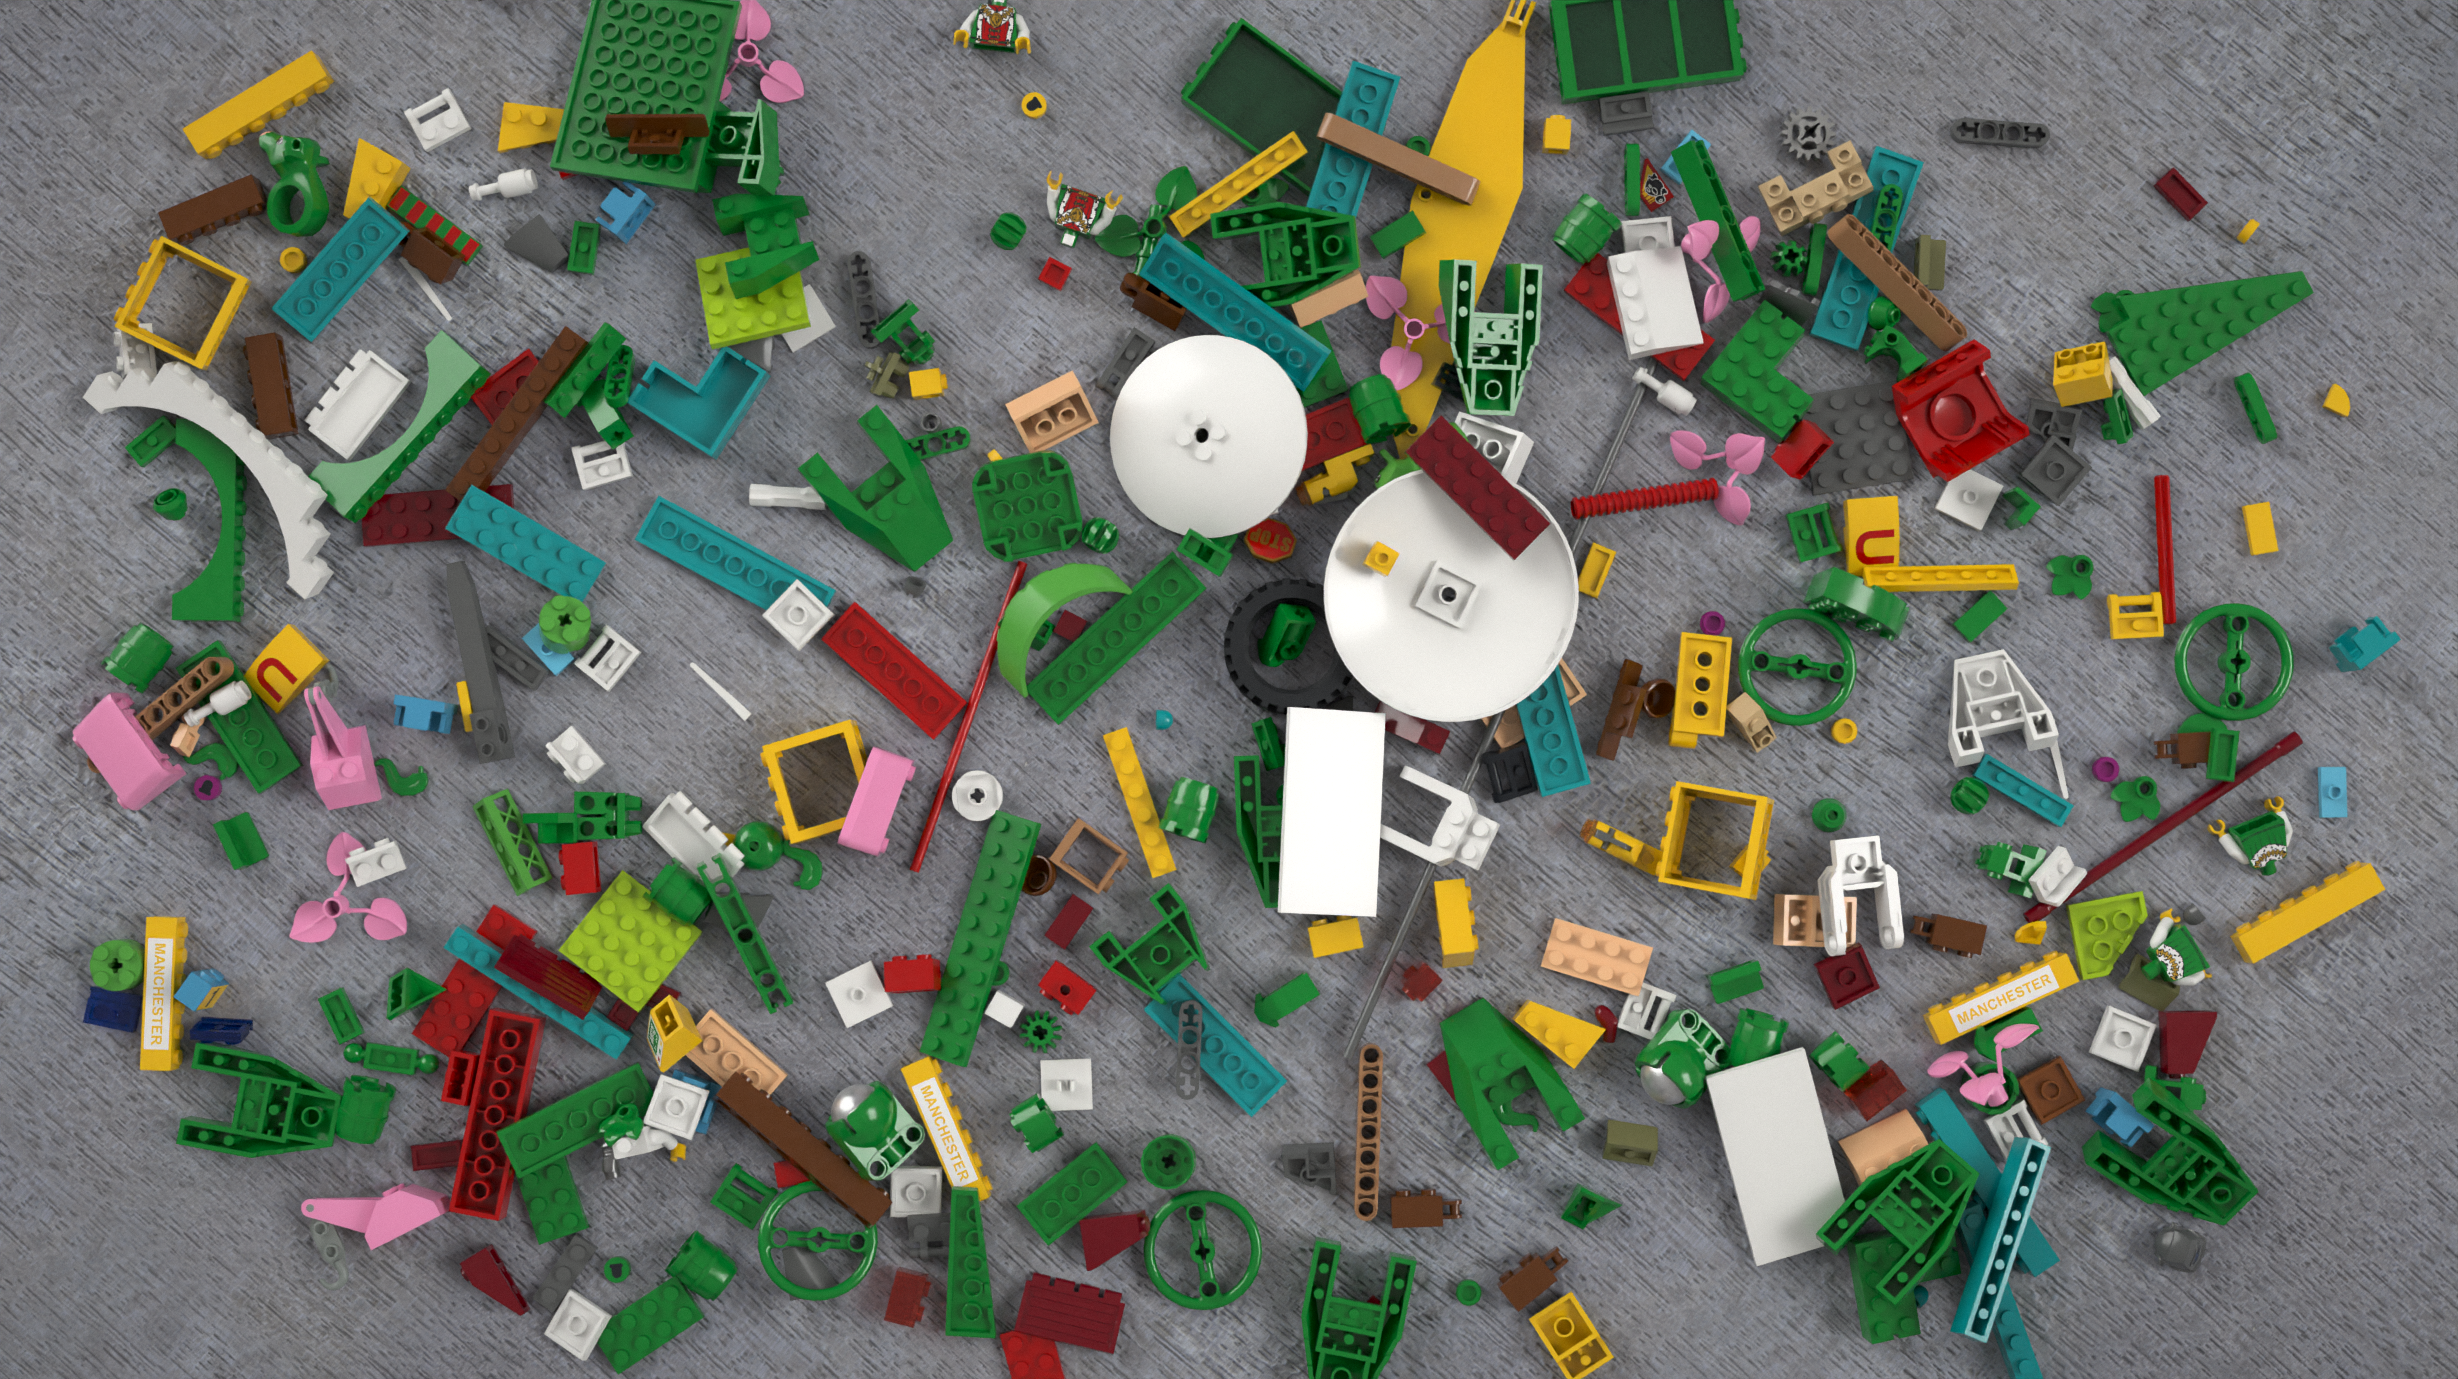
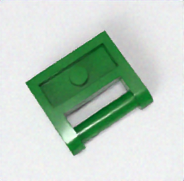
M1829 502L1785 515L1799 563L1843 551L1842 544L1838 543L1829 510H1831ZM1819 513L1829 547L1823 548L1814 514Z
M735 1163L710 1203L753 1230L779 1190L774 1187L769 1188L743 1171L742 1166ZM735 1178L763 1195L764 1199L760 1203L734 1186L732 1183Z

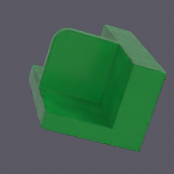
M523 813V824L538 823L539 844L577 843V813Z

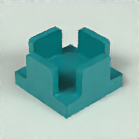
M2378 616L2368 617L2365 620L2366 627L2360 631L2356 627H2351L2334 640L2335 644L2331 645L2329 650L2338 660L2336 666L2341 672L2357 671L2363 669L2400 641V637L2395 631L2390 632Z

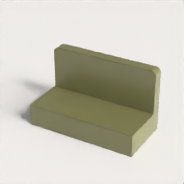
M1920 235L1915 239L1914 276L1928 290H1943L1946 241L1931 239V235Z
M2137 953L2132 958L2129 973L2119 983V989L2159 1011H2164L2179 995L2181 985L2164 981L2160 975L2152 980H2148L2141 968L2152 961Z
M1608 1120L1607 1137L1602 1152V1159L1653 1167L1658 1152V1128Z

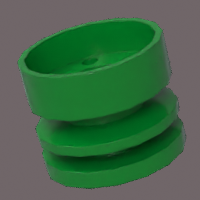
M1174 1134L1161 1135L1149 1142L1143 1150L1141 1158L1142 1172L1147 1181L1155 1187L1165 1190L1175 1189L1186 1183L1193 1175L1197 1163L1196 1153L1190 1142L1182 1136ZM1172 1154L1176 1165H1171L1167 1168L1165 1166L1166 1161L1163 1158L1169 1157Z

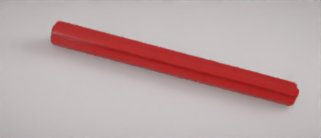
M2157 475L2154 477L2159 592L2162 599L2163 624L2176 623L2170 477L2169 475Z

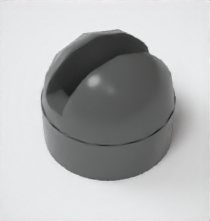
M928 412L921 418L920 424L925 432L931 434L941 430L942 421L936 413ZM930 419H933L936 425L934 428L929 423Z
M909 576L905 582L904 591L907 596L910 593L913 595V598H917L924 592L926 583L918 577Z
M2193 903L2183 912L2184 921L2189 925H2198L2206 919Z

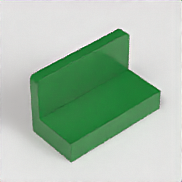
M2019 487L2006 491L2002 497L2012 504L2016 510L2004 525L2010 530L2025 526L2041 506Z
M244 812L230 820H221L213 824L234 870H243L269 857V853L249 812Z
M1753 959L1706 975L1715 1003L1720 1004L1763 989L1764 985L1759 971H1761L1759 961Z

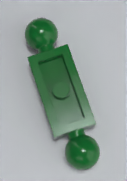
M368 1042L366 1050L358 1043H351L343 1051L346 1061L358 1063L364 1060L363 1068L416 1075L417 1068L425 1074H433L439 1068V1060L435 1055L426 1054L419 1058L420 1049Z

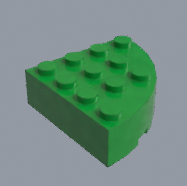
M1836 567L1813 575L1803 601L1804 604L1809 605V610L1817 611L1821 614L1823 612L1832 614V619L1841 623H1846L1847 621L1855 623L1856 629L1867 633L1870 630L1880 633L1878 637L1886 641L1893 642L1894 639L1897 640L1900 637L1910 608L1906 607L1907 604L1897 596L1877 585H1873L1872 588L1863 585L1864 579Z

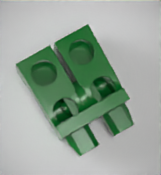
M574 791V813L601 814V817H577V840L627 839L629 836L642 834V821H629V811H642V797L629 795V793Z

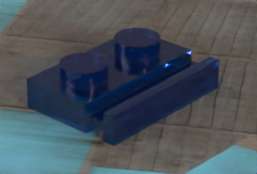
M91 986V994L87 1001L83 1023L131 1033L136 1032L143 996L122 991H109L102 987Z
M202 1017L201 1021H198L190 1029V1040H199L201 1043L221 1041L228 1045L239 1044L248 1036L249 1030H253V1020Z

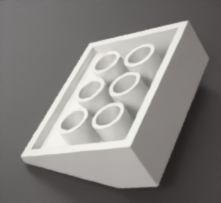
M1681 246L1632 251L1608 257L1607 268L1629 360L1704 343Z
M1459 411L1455 423L1465 433L1470 444L1504 478L1517 483L1534 442L1522 432Z

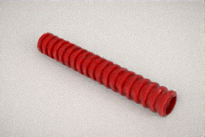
M1709 478V480L1702 479L1701 482L1694 480L1693 483L1687 481L1686 484L1680 482L1678 485L1672 483L1671 486L1665 484L1663 487L1657 485L1656 488L1653 486L1648 487V489L1643 487L1640 490L1636 488L1632 492L1628 489L1625 493L1621 490L1617 494L1610 492V495L1603 493L1602 496L1596 494L1595 497L1592 495H1588L1587 498L1581 496L1579 499L1573 497L1570 504L1571 513L1574 519L1578 520L1581 516L1585 519L1588 515L1592 518L1596 514L1603 516V513L1610 515L1611 512L1618 514L1619 511L1625 513L1626 510L1633 512L1634 509L1640 511L1641 508L1647 510L1649 507L1655 509L1657 506L1662 508L1664 505L1669 507L1672 503L1676 506L1680 502L1683 505L1687 501L1694 503L1695 500L1701 502L1702 499L1704 501H1709L1710 498L1716 500L1719 495L1717 481L1714 478Z

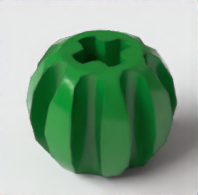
M1005 212L1000 215L990 231V237L997 247L1004 250H1013L1025 235L1027 226L1019 215Z
M1789 240L1788 245L1782 241L1775 245L1777 251H1771L1770 260L1776 262V264L1772 265V268L1775 272L1778 269L1781 270L1783 277L1789 278L1791 272L1794 276H1797L1803 272L1801 266H1807L1808 258L1802 255L1807 251L1803 245L1797 248V241ZM1788 254V257L1793 258L1794 260L1790 262V260L1788 259L1785 260L1784 257Z
M1094 517L1084 525L1082 541L1091 550L1100 554H1107L1117 546L1119 530L1110 521L1101 517Z
M1973 777L1961 779L1954 786L1950 795L1955 809L1968 815L1978 813L1986 805L1989 798L1987 786L1981 780Z

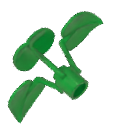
M1181 166L1173 169L1159 181L1155 191L1156 200L1159 204L1168 207L1161 214H1158L1157 217L1146 219L1141 231L1138 232V223L1135 219L1128 215H1117L1113 217L1111 224L1095 237V241L1105 251L1113 255L1129 257L1136 254L1141 248L1139 236L1146 233L1154 239L1161 238L1167 230L1166 224L1162 219L1171 211L1172 207L1178 211L1197 198V187L1188 167ZM1189 240L1181 243L1205 260L1204 254L1197 244Z

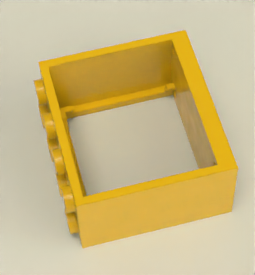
M161 236L159 240H153L148 250L151 253L148 262L143 261L137 271V275L140 276L136 285L131 284L127 290L125 298L128 301L124 308L119 307L113 319L116 321L114 327L207 371L252 281ZM175 255L232 283L230 286L231 290L200 351L197 350L196 354L139 327L140 321L137 320L168 258L173 259Z
M846 720L762 746L764 752L760 753L763 766L769 768L771 775L767 778L771 791L776 792L778 801H775V807L778 815L783 816L785 825L782 826L783 834L786 841L790 840L791 844H799L841 831L846 817L805 829L804 825H798L779 762V758L783 757L781 751L840 734L841 739L845 738L859 783L868 758L857 721Z
M1676 781V786L1671 787L1669 800L1673 801L1671 811H1667L1665 826H1668L1667 835L1662 837L1660 851H1663L1662 862L1658 861L1656 867V876L1659 877L1658 882L1757 900L1774 800L1759 795ZM1696 797L1755 807L1741 887L1682 876V871L1679 870L1691 803L1695 801Z

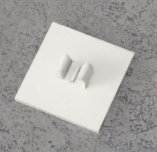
M810 284L804 287L811 327L782 334L793 353L836 327Z
M1091 1058L1040 1060L1042 1098L1051 1111L1093 1109Z

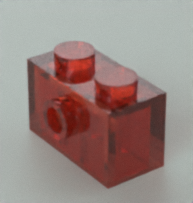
M1421 960L1415 967L1411 965L1402 974L1404 978L1401 982L1405 986L1401 990L1413 1001L1418 998L1422 1002L1443 980Z
M1881 1059L1871 1065L1870 1069L1843 1093L1854 1110L1868 1121L1907 1090L1894 1070Z
M899 1266L896 1271L884 1321L914 1328L917 1321H922L925 1307L921 1306L923 1296L928 1297L931 1282L927 1281L929 1274Z

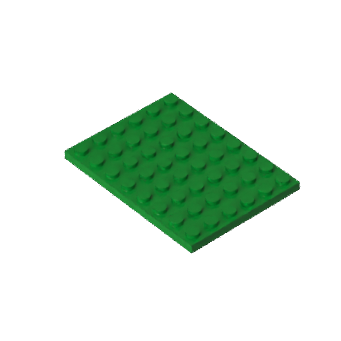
M592 0L550 168L553 171L697 193L742 9L740 1ZM607 114H704L710 133L708 137H684L680 154H630L628 150L630 137H611L605 117Z

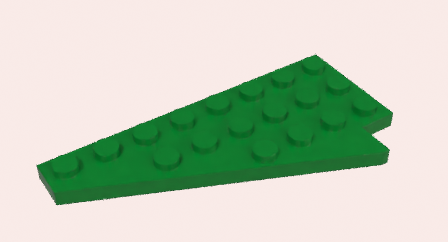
M2303 271L2122 295L2116 297V300L2126 319L2105 332L2130 379L2142 395L2145 396L2314 292Z

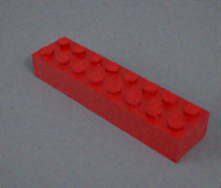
M502 1008L489 1010L449 1212L500 1221L506 1217L515 1170L496 1131L527 1116L547 1017Z

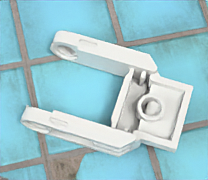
M1405 765L1399 776L1400 778H1404L1452 803L1447 808L1433 836L1431 846L1424 845L1383 824H1380V838L1440 867L1457 860L1479 870L1500 824L1478 814L1475 800L1468 794Z
M1879 836L1831 840L1832 866H1827L1818 879L1824 946L1830 956L1846 954L1845 932H1847L1843 891L1873 887L1881 945L1885 949L1900 948L1904 942L1898 877L1897 872L1889 864L1886 865L1882 861Z

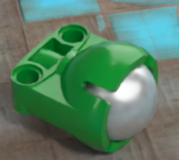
M1681 1009L1674 1010L1669 1014L1665 1024L1637 1055L1634 1065L1645 1092L1652 1099L1662 1104L1686 1109L1694 1105L1706 1091L1705 1076L1721 1072L1732 1063V1060L1729 1059L1730 1048L1709 1023L1694 1010ZM1683 1016H1684V1018H1685V1025H1684V1026H1683V1024H1682V1017H1683ZM1716 1052L1718 1053V1060H1717V1061H1716V1059H1715V1053H1716Z
M879 1081L871 1082L868 1085L856 1084L842 1090L833 1102L831 1115L828 1118L829 1121L825 1123L827 1133L856 1166L861 1178L867 1181L882 1180L892 1173L918 1148L925 1137L923 1127L912 1119L888 1087ZM909 1128L913 1132V1138L911 1141H909L906 1136L907 1130ZM873 1162L877 1166V1172L874 1176L870 1172V1166Z

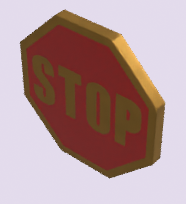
M1269 517L1248 529L1244 538V543L1254 558L1272 564L1291 558L1297 542L1296 537L1286 523Z

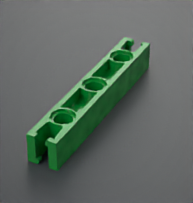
M1692 140L1671 151L1699 221L1712 220L1719 225V235L1711 250L1733 302L1747 300L1766 290L1704 141L1699 140L1695 142V140Z
M719 853L711 857L715 864L718 863L722 872L721 876L711 879L705 870L708 867L704 861L697 864V870L771 1015L777 1012L779 1005L777 1002H771L768 992L779 988L785 997L784 1007L793 1004V997ZM720 883H726L730 890L726 894H719L715 888ZM743 928H748L753 934L749 939H742L738 936V932ZM771 973L775 979L772 983L765 984L760 979L762 975Z

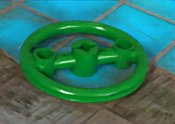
M2230 603L2211 607L2190 621L2179 637L2175 650L2174 664L2177 681L2182 692L2197 709L2221 720L2242 721L2266 713L2283 698L2293 676L2294 656L2286 632L2271 615L2251 605ZM2219 616H2225L2223 629L2227 633V648L2225 652L2221 653L2217 661L2218 668L2225 674L2224 692L2219 696V704L2221 706L2218 707L2205 700L2193 686L2187 669V654L2196 632L2210 620ZM2234 618L2240 622L2238 631L2232 627V620ZM2248 618H2252L2266 627L2275 638L2281 655V670L2277 684L2272 692L2260 703L2250 708H2243L2246 699L2244 693L2241 692L2242 673L2246 672L2251 664L2249 654L2243 650L2244 632L2249 628ZM2231 659L2237 661V665L2231 664ZM2231 693L2236 697V704L2234 706H2231L2228 702V697Z
M1801 608L1781 610L1762 619L1745 638L1738 659V674L1743 692H1746L1763 709L1768 719L1789 726L1815 724L1837 712L1849 698L1854 687L1857 672L1855 651L1845 631L1828 616L1817 611ZM1787 620H1806L1822 626L1831 633L1842 650L1844 662H1833L1830 664L1812 662L1803 654L1792 655L1788 658L1770 656L1767 652L1754 650V646L1761 635L1772 626ZM1757 655H1761L1765 659V666L1762 669L1754 664V659ZM1798 662V665L1802 666V668H1813L1817 669V671L1812 669H1804L1797 672L1796 669L1792 668L1791 666H1780L1777 665V663L1783 665H1791ZM1832 666H1837L1840 670L1838 679H1833L1830 676L1829 671ZM1765 670L1781 672L1791 680H1800L1808 676L1823 678L1830 683H1839L1841 687L1833 700L1820 710L1810 714L1791 715L1772 708L1759 696L1754 688L1750 673L1752 671L1763 672Z
M806 1181L788 1188L770 1204L760 1224L758 1251L766 1273L780 1289L804 1300H828L849 1292L867 1275L876 1256L878 1232L876 1224L870 1229L865 1226L864 1232H853L851 1234L830 1233L823 1227H815L808 1232L788 1231L782 1227H774V1219L786 1203L801 1194L822 1191L812 1181ZM776 1231L785 1233L786 1242L783 1245L774 1243L773 1235ZM817 1233H820V1238H824V1240H839V1242L827 1241L816 1247L815 1242L797 1240V1238L810 1239L816 1237ZM853 1235L860 1236L863 1241L862 1247L858 1250L853 1249L850 1245V1239ZM785 1246L806 1247L812 1253H822L828 1249H845L853 1253H862L863 1258L855 1272L842 1283L826 1289H808L792 1283L781 1274L773 1261L771 1249H780Z
M1196 1190L1172 1198L1154 1215L1150 1222L1149 1235L1144 1239V1262L1152 1283L1168 1300L1188 1309L1213 1310L1234 1302L1252 1285L1261 1264V1237L1253 1217L1238 1201L1216 1191ZM1207 1202L1222 1205L1238 1216L1244 1224L1250 1239L1251 1255L1248 1268L1237 1285L1226 1293L1220 1292L1218 1280L1215 1278L1212 1262L1215 1256V1244L1208 1237L1205 1221V1205ZM1193 1206H1199L1203 1209L1204 1213L1200 1218L1190 1216L1189 1210ZM1180 1207L1185 1208L1187 1219L1191 1224L1193 1241L1190 1245V1255L1198 1265L1200 1277V1297L1198 1298L1184 1295L1172 1288L1162 1277L1155 1260L1154 1248L1158 1231L1166 1218ZM1199 1229L1201 1231L1202 1244H1204L1205 1248L1210 1249L1206 1251L1205 1255L1207 1270H1205L1201 1252H1196L1200 1245ZM1206 1282L1214 1283L1216 1291L1211 1294L1205 1293L1202 1289L1203 1284Z

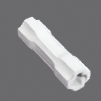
M2114 356L2109 360L2113 379L2112 389L2122 388L2130 416L2139 428L2143 430L2161 416L2151 402L2145 399L2127 375L2125 368Z
M750 485L749 504L751 506L827 509L826 504L811 487Z

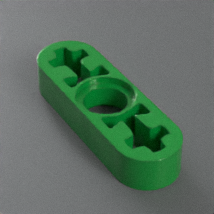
M1625 144V216H1639L1640 212L1639 144Z
M1888 184L1879 191L1870 232L1878 240L1881 233H1889V236L1885 234L1882 238V244L1889 251L1892 248L1903 198L1901 188L1895 184ZM1893 191L1892 195L1896 199L1891 201L1889 209H1881V206L1885 207L1888 202V197L1884 196V194ZM1886 214L1891 218L1890 227L1885 228L1879 224L1878 218L1880 215Z
M1812 224L1802 294L1812 296L1817 294L1827 224Z
M621 345L608 364L604 395L607 404L613 408L624 406L630 397L635 357L632 348L627 345ZM623 357V364H620L619 360ZM619 373L626 374L625 377L621 379L613 378L615 375ZM616 389H619L620 393L616 396Z
M2249 372L2235 377L2234 384L2257 439L2261 444L2276 440L2277 432L2254 377Z
M957 426L905 441L908 445H912L913 448L921 447L919 442L923 441V447L927 454L922 456V450L914 452L922 461L966 449L970 445L971 435L964 427ZM956 432L966 435L962 445H959L957 441L950 442L951 448L947 449V443L943 435L948 434V439L955 438ZM932 438H939L942 441V448L937 452H932L928 448V443Z

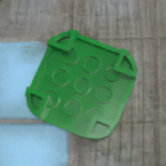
M1052 450L1037 451L993 460L983 464L977 470L972 482V493L976 504L983 543L986 550L994 557L1003 560V562H1013L1016 559L1060 550L1065 551L1072 548L1079 540L1082 533V515L1072 469L1069 462L1061 454Z

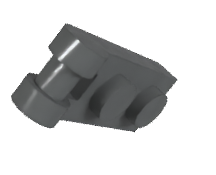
M1134 327L1098 380L1096 387L1100 390L1105 389L1111 393L1110 396L1117 400L1126 381L1142 363L1155 344V340ZM1112 375L1120 379L1117 385L1109 381Z

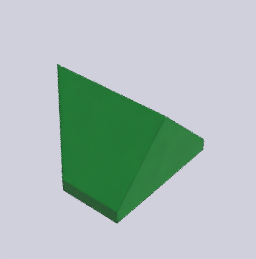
M407 967L389 979L386 1018L393 1020L405 1015L447 989Z
M1577 1183L1561 1215V1219L1584 1229L1587 1224L1621 1207L1622 1204Z

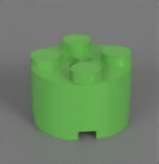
M557 595L543 606L539 615V633L544 645L555 653L568 654V652L582 649L588 642L591 630V616L589 609L580 600Z
M133 939L111 940L96 947L90 960V972L95 985L109 991L128 990L139 986L144 981L145 948L141 943Z

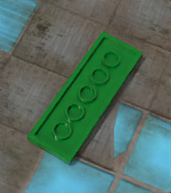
M217 640L176 667V670L181 678H183L208 657H227L233 662V674L211 693L233 681H243L248 686L252 698L248 700L247 704L226 715H220L215 711L207 717L257 793L262 794L304 765L244 677L222 641ZM218 662L215 665V671L217 674L220 672V665ZM199 678L196 681V686L198 689H200L201 687V681ZM210 694L199 702L201 707L210 703Z
M636 1062L496 1131L520 1179L604 1137V1134L598 1133L601 1123L609 1116L616 1114L621 1106L634 1104L639 1109L640 1118L646 1116L653 1092L639 1063Z

